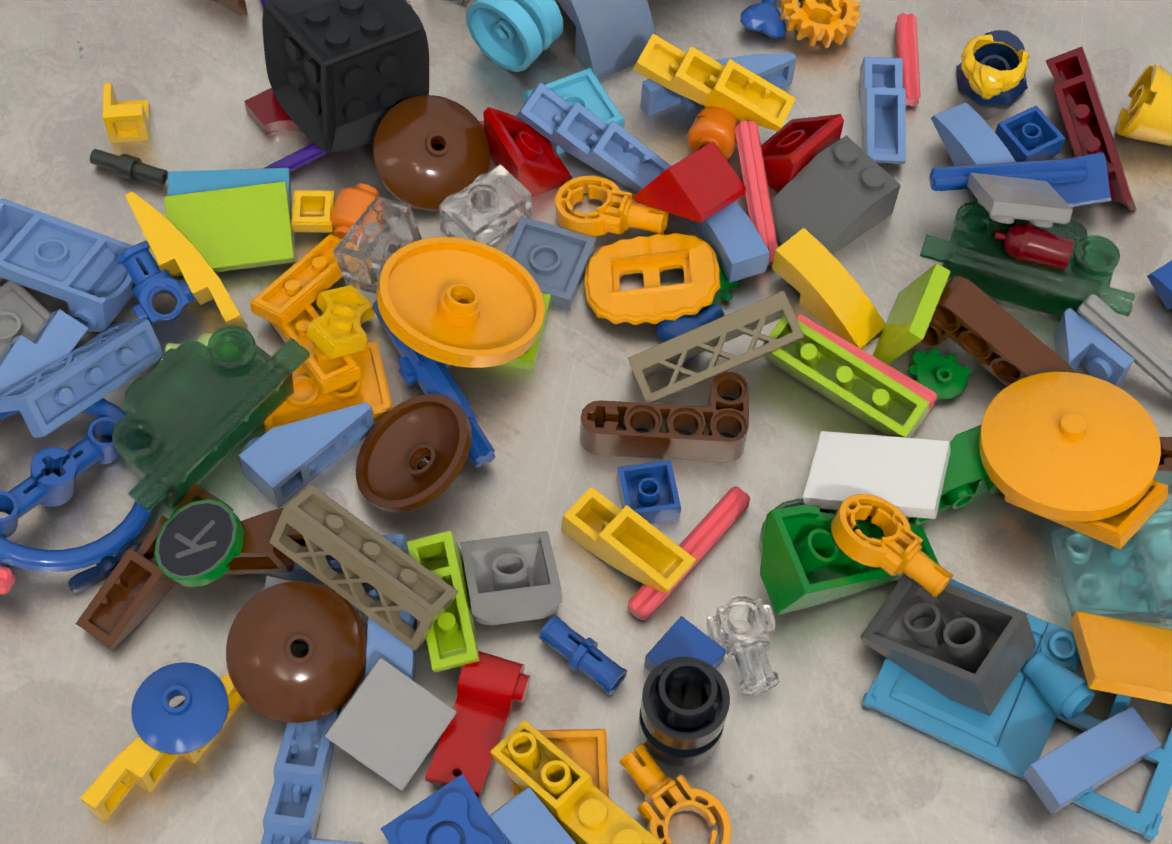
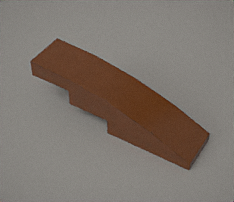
M194 483L172 515L178 509L194 501L206 499L223 501ZM223 502L229 509H231L232 511L234 510L228 504ZM163 515L136 552L131 548L127 550L75 623L112 649L147 617L177 583L172 581L158 567L154 554L157 536L164 523L168 520Z

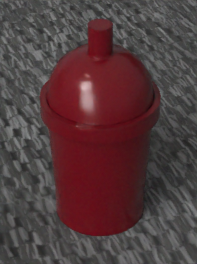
M1029 222L1027 224H1016L1009 228L1007 233L996 231L994 239L1004 241L1005 252L1014 258L1015 262L1021 263L1023 261L1062 271L1066 270L1075 242L1074 239L1035 227Z

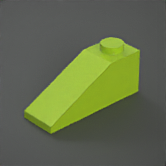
M451 530L408 541L409 556L458 591L452 604L435 620L426 637L433 672L436 673L480 661L461 550Z

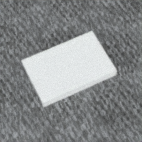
M821 431L802 497L804 505L808 504L819 506L821 509L838 510L846 498L855 494H870L887 500L896 506L906 517L936 519L951 452L950 441Z

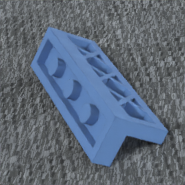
M142 319L114 324L0 396V413L20 411L33 438L45 437L165 357L149 320Z

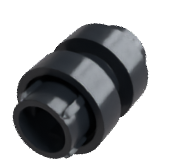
M676 657L662 662L648 675L642 692L638 731L642 744L645 745L648 753L656 760L673 767H691L707 760L715 752L722 737L730 705L729 689L719 671L709 663L697 658Z

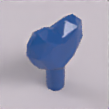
M762 0L761 3L753 4L741 13L740 22L747 30L761 32L772 39L783 37L786 32L785 21L780 19L781 13L775 7L777 0Z
M714 303L696 316L683 315L675 321L663 320L657 323L656 334L661 341L665 342L725 315L720 306ZM695 355V356H693V357H690V358L686 359L685 361H689V360L695 358L697 355Z

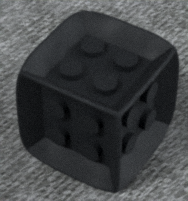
M405 0L266 1L263 9L262 29L266 70L271 88L278 103L289 118L322 151L326 153H341L372 143L380 122L395 105L411 97L429 95V46L427 35L420 18Z

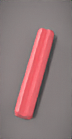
M901 13L897 16V22L895 23L897 58H903V88H906V106L914 107L918 105L919 98L921 97L917 18L912 13L907 15Z

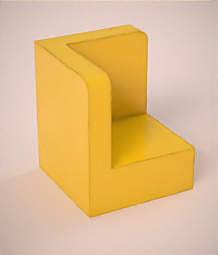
M104 83L102 118L110 143L150 140L149 101L146 99L117 101L113 84Z

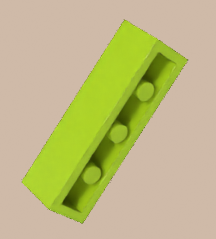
M784 314L769 334V337L778 339L792 333ZM799 320L797 321L804 334V339L764 356L769 362L886 436L912 438L929 413L930 402Z

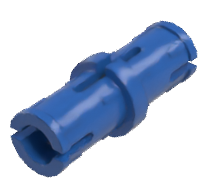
M557 615L553 616L542 628L539 639L569 661L568 666L575 672L582 671L608 694H612L621 685L628 671L597 648L598 643L590 637L585 639Z

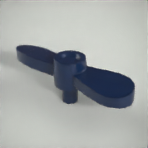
M143 542L135 544L130 548L136 552ZM128 549L115 557L105 556L96 564L97 566L74 575L68 582L70 590L73 593H79L88 589L103 577L108 579Z

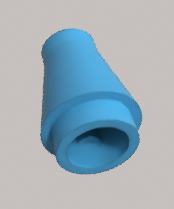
M1043 652L1035 655L1023 670L1033 681L1056 715L1060 716L1063 714L1068 720H1073L1080 715L1095 696V693L1089 689L1086 679L1051 660Z

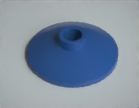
M174 663L156 670L139 686L132 702V722L139 737L152 749L166 754H186L204 747L218 735L226 721L229 702L222 681L210 669L195 663ZM174 697H185V702L181 706L176 708L169 706L170 700Z

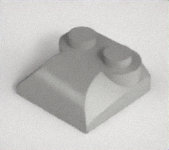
M548 531L460 542L470 609L475 621L484 625L495 626L513 622L539 620L549 617L557 611L559 604L562 603V590Z

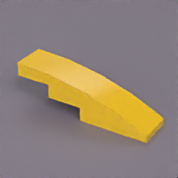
M652 34L632 69L663 87L703 106L724 108L734 114L739 120L755 121L758 126L778 132L782 128L796 100L795 97L731 59L724 66L692 46L685 53L655 34Z
M133 191L125 194L162 270H168L171 276L181 271L193 296L200 305L214 299L232 333L247 327L248 325L227 289L196 247L163 214Z
M229 673L219 678L226 689L229 702L228 714L223 727L244 701L233 686ZM185 700L179 703L174 708L181 706L185 702ZM138 736L114 758L80 799L90 814L106 823L135 784L151 794L180 755L196 764L213 740L196 751L174 755L152 749Z

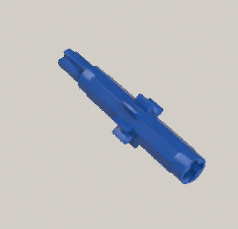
M376 299L372 306L373 311L402 357L397 361L401 367L398 371L406 384L410 386L417 382L424 394L442 395L455 401L464 410L470 421L472 439L468 456L475 467H481L485 462L493 461L496 457L494 455L495 450L478 425V418L470 407V403L447 369L451 365L425 357L399 340L381 317Z

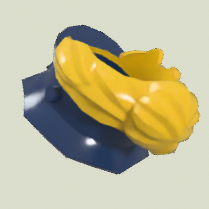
M994 30L984 35L975 36L967 42L961 55L962 62L956 66L958 89L981 106L1011 105L1028 88L1026 70L1029 66L1027 60L1030 54L1025 51L1021 40L1006 30Z

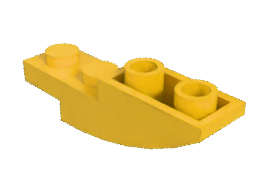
M525 719L490 751L492 757L522 791L527 787L532 789L576 844H662L595 787L590 774Z

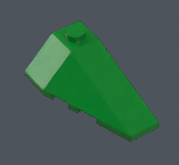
M808 504L771 510L766 515L760 576L776 615L811 608L900 580L904 573L902 575L897 573L895 576H891L880 567L866 566L846 555L836 544L831 532V523L835 514L820 512L819 506ZM855 520L856 525L853 532L856 529H860L869 538L881 540L882 537H885L883 530L876 524L871 523V521ZM909 523L911 531L923 540L921 551L939 565L922 525Z

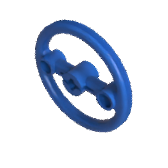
M100 399L82 411V413L96 418L89 425L87 437L68 450L49 447L39 451L32 459L30 477L8 492L0 491V512L9 515L5 518H0L1 562L26 570L66 572L97 564L105 556L112 557L123 550L139 535L147 524L156 503L159 470L153 446L145 432L130 415L106 399ZM20 411L0 413V421L18 414ZM106 438L110 439L112 442L103 443L99 442L97 439ZM121 450H131L139 472L137 497L128 515L110 533L86 545L64 550L30 548L6 539L16 531L18 519L37 505L55 507L67 503L73 497L76 477L96 463H112L120 456Z

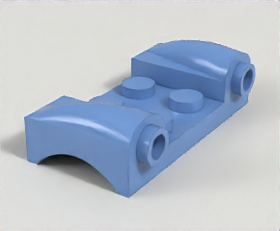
M2 198L0 200V282L4 278L66 301L70 316L87 326L88 330L86 332H102L106 330L134 295L132 289L136 285L125 267L118 265L115 261L118 255L133 245ZM137 261L144 274L148 275L140 261Z

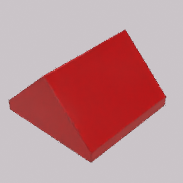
M491 107L486 108L483 112L484 131L489 142L490 157L518 203L558 188L573 179L546 137L515 115Z
M842 115L791 119L779 132L777 131L764 142L761 148L768 186L779 193L818 153L840 140L844 124Z
M713 141L667 168L635 194V202L702 223L744 196L746 187Z

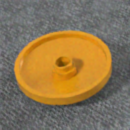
M432 237L414 241L403 246L386 261L381 271L377 288V304L381 317L399 340L425 357L458 367H492L520 357L536 341L544 319L545 305L542 292L531 274L520 263L504 252L484 243L464 238Z
M1073 372L1035 374L1022 378L1004 388L987 407L979 435L981 461L986 473L996 487L1021 507L1036 514L1062 521H1096L1126 511L1143 498L1149 490L1156 475L1161 456V444L1156 426L1150 415L1137 400L1121 388L1107 381Z

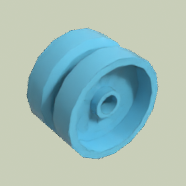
M475 0L466 12L468 29L480 50L492 62L514 72L526 70L537 60L542 51L547 50L563 32V18L554 0Z

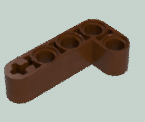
M953 276L947 280L925 336L920 341L924 345L935 347L950 337L1006 386L1022 378L1040 373H1075L1067 362L974 283L961 276Z
M725 372L717 375L712 380L708 407L604 400L593 401L582 409L580 443L586 451L596 455L733 462L743 454L749 428L748 382L743 376L735 372ZM721 397H731L734 401H727ZM645 428L649 430V432L641 433L637 432L634 429ZM678 431H689L692 435H681ZM721 433H729V434H732V435L735 436V437H734V438H726V437H723V436L720 435V434H721Z

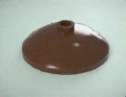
M421 95L398 103L384 116L373 140V161L379 179L396 199L418 210L440 212L459 207L477 193L488 174L490 147L482 125L464 106L442 96ZM430 141H440L443 145V150H434L431 147Z
M437 394L416 396L389 410L370 430L358 454L356 481L362 495L375 507L387 512L410 511L439 497L458 477L468 457L472 431L467 414L455 401Z
M305 581L280 583L266 588L252 597L234 619L226 644L228 673L237 693L258 713L273 720L287 723L314 721L338 710L351 698L360 685L366 670L367 635L364 625L352 605L332 589ZM301 640L307 644L308 653L305 657L297 658L291 654L290 645L294 641Z

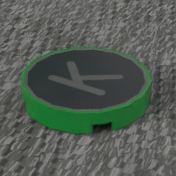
M211 499L191 502L178 509L164 523L159 532L154 552L158 567L172 581H176L180 585L186 587L207 585L222 577L230 569L228 564L234 556L238 558L243 548L244 529L240 518L223 502Z

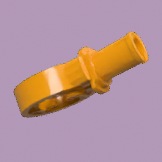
M600 176L574 178L562 185L555 197L556 217L559 225L562 228L593 237L601 236L608 232L621 235V233H625L630 228L662 235L668 223V212L634 203L633 193L620 191L614 182ZM584 194H588L589 199H597L603 203L595 212L584 214L576 211L573 214L574 205L584 200Z
M870 494L852 495L843 501L832 520L831 532L833 538L846 555L866 566L880 567L891 576H895L897 573L899 575L904 573L921 585L934 598L943 591L954 576L921 551L923 540L911 531L910 524L904 514L896 506L883 498ZM868 516H871V523L880 527L885 537H882L881 540L869 538L860 529H856L853 532L856 525L855 520L864 521Z
M644 744L637 746L633 753L630 751L619 761L644 793L646 801L637 810L648 824L647 831L661 843L673 844L668 835V824L672 815L681 811H694L704 817L708 827L716 824L715 816L720 829L719 844H729L731 838L730 819L726 809L716 797L704 790L693 788L683 774L678 776L675 781L670 777L667 778L648 753ZM666 796L673 807H668L662 798ZM657 829L660 830L661 839L658 837ZM717 830L710 832L707 844L715 843Z

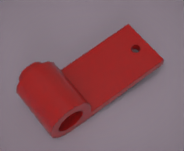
M478 651L480 661L462 666L457 687V698L452 708L457 713L442 733L426 773L425 781L445 786L463 774L476 796L480 797L494 760L490 751L500 743L515 701L523 703L531 676L524 674L525 664Z

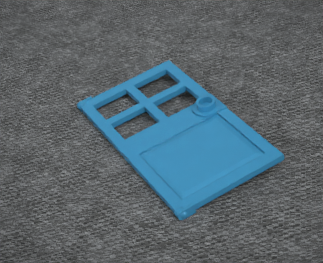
M953 579L948 583L954 587L1017 609ZM1028 613L1026 615L1036 647L990 716L948 699L887 658L876 681L872 682L869 691L864 694V702L862 704L1025 781L1027 780L1023 774L1032 763L1040 759L1056 718L1083 731H1087L1103 722L1083 712L1073 720H1068L1063 714L1057 716L1033 681L1023 672L1027 663L1040 652H1043L1051 660L1072 672H1075L1080 660L1073 632ZM1116 694L1106 720L1126 710L1131 697ZM1172 724L1163 748H1159L1144 757V759L1155 763L1156 767L1138 813L1095 793V790L1087 795H1082L1072 803L1153 841L1158 835V829L1163 818L1161 812L1172 785Z

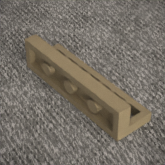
M781 291L627 359L646 403H656L710 380L719 374L731 371L803 340L804 334L785 292ZM783 314L792 333L778 339L761 334L764 325L781 319ZM744 334L753 337L746 353L735 356L722 351V347L727 341ZM758 340H761V341H764V342L767 343V344H764V345H762V346H760V347L755 348L756 343H757ZM704 351L713 354L708 369L696 373L683 368L685 360ZM719 356L727 359V361L716 365ZM665 368L673 370L674 373L669 385L652 393L645 377ZM680 373L689 376L677 382Z
M312 484L284 506L269 541L271 545L415 651L424 643L435 620L452 604L458 593L448 583ZM290 527H293L303 535L307 546L302 547L287 536ZM325 555H331L339 561L343 573H337L330 568ZM367 582L377 589L380 600H374L368 596L362 583ZM399 610L407 611L420 621L416 630L402 620Z

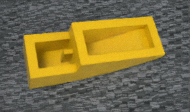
M802 228L775 250L772 269L801 293L799 303L836 335L863 350L882 334L885 322L873 303L843 265L805 228Z
M592 486L563 515L562 532L607 564L665 594L669 593L696 562L693 556L628 505L621 510Z

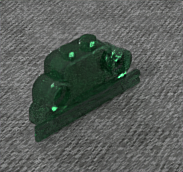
M976 201L965 203L957 210L954 218V228L949 240L926 234L920 257L941 262L944 268L951 271L948 279L953 276H961L968 279L998 305L1060 322L1068 308H1071L1080 315L1077 311L1080 304L1088 296L1095 294L1118 314L1129 317L1132 311L1135 294L1110 287L1113 272L1120 260L1119 249L1108 238L1099 235L1088 236L1086 228L1075 220L1070 219V222L1066 224L1053 223V226L1050 228L1035 226L1075 240L1065 271L1023 261L1019 262L1010 257L1005 252L1004 241L994 239L996 231L1007 233L1012 226L1020 223L1027 224L1029 221L1014 219V222L1010 224L994 221L989 217L990 214L984 206H981Z
M234 325L216 330L211 335L207 346L199 341H187L176 349L172 348L166 351L159 359L155 369L145 378L140 377L128 387L124 399V408L127 416L117 422L112 432V441L123 465L141 480L128 492V495L147 512L160 501L173 510L182 501L194 483L199 485L294 393L292 373L310 357V353L303 346H300L296 340L290 338L278 351L270 356L256 345L253 335L248 330Z

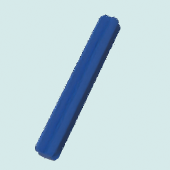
M1082 158L934 167L929 175L930 187L934 191L969 189L967 183L970 173L1043 180L1049 184L1081 182L1087 176L1085 159Z

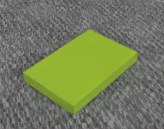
M285 181L164 197L166 218L196 247L214 272L296 262L288 188ZM181 271L173 275L174 278L184 277Z

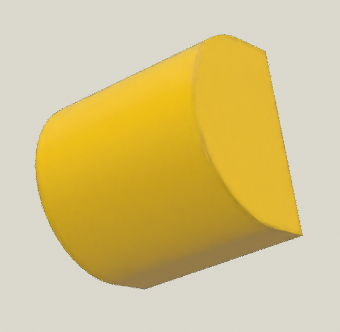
M294 190L291 220L293 233L334 232L332 222L330 221V212L335 202L334 191Z

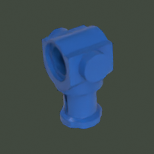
M146 240L122 252L115 258V261L118 265L125 267L136 285L132 289L134 296L139 304L132 307L138 320L148 319L153 327L158 323L169 324L177 320L182 310L187 308L196 298L184 279L177 282L168 270H160L149 252L150 245ZM137 261H140L148 275L144 274ZM162 293L171 295L177 304L175 310L169 314L156 312L153 309L152 301L157 295Z

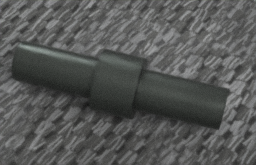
M94 149L90 155L91 164L114 170L118 176L134 181L140 178L164 185L168 179L167 170L144 164L140 158L124 153L118 156L98 149Z

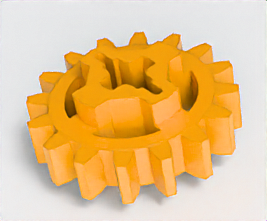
M781 0L779 6L782 9L780 19L788 21L785 29L787 31H798L797 40H801L804 37L810 38V46H814L817 41H822L824 47L829 48L832 40L838 45H842L845 37H852L861 17V14L858 12L860 2L852 0Z

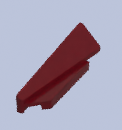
M1081 46L1045 60L1057 83L1053 85V89L1075 157L1104 153L1111 200L1124 205L1129 211L1137 210L1083 47Z

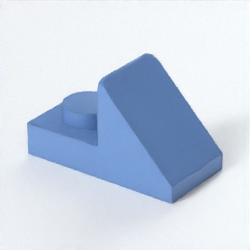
M1071 308L1064 312L1054 333L1056 354L1067 362L1073 370L1081 365L1093 377L1107 381L1115 386L1121 384L1135 359Z

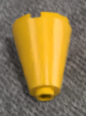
M1149 65L1138 77L1128 94L1132 99L1128 110L1122 108L1116 124V133L1124 138L1172 147V74L1161 66Z

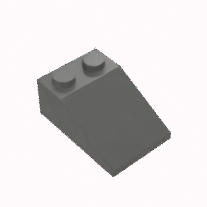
M846 135L818 153L770 200L778 246L780 247L802 228H805L833 255L893 213L901 185Z
M905 574L860 636L863 643L948 699L988 716L992 714L1036 647L1025 612L949 584L934 598L921 585Z

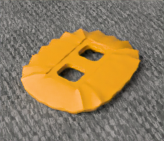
M679 233L668 235L655 234L649 237L638 236L632 239H621L611 245L603 246L589 259L584 275L586 304L593 309L597 318L608 319L614 325L623 322L634 325L644 322L657 324L663 320L675 321L683 315H696L702 307L712 304L715 293L720 288V267L717 255L712 247L695 235ZM680 268L684 271V283L661 285L660 273L663 270ZM635 273L643 275V288L623 291L620 289L621 276Z

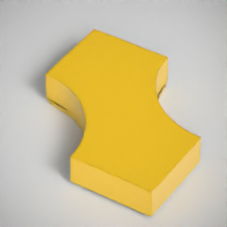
M353 285L319 292L316 305L320 308L323 315L309 323L306 336L330 359L365 350L368 338L361 324L373 319L375 313L372 308L373 304Z

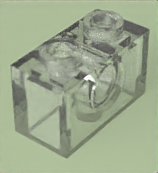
M499 165L489 173L479 175L472 184L458 193L449 195L439 205L440 230L447 237L469 239L489 246L513 231L521 216L532 218V194L502 165Z
M376 197L334 248V256L347 286L353 285L357 289L377 294L381 271L390 256L403 246L422 240L410 205Z

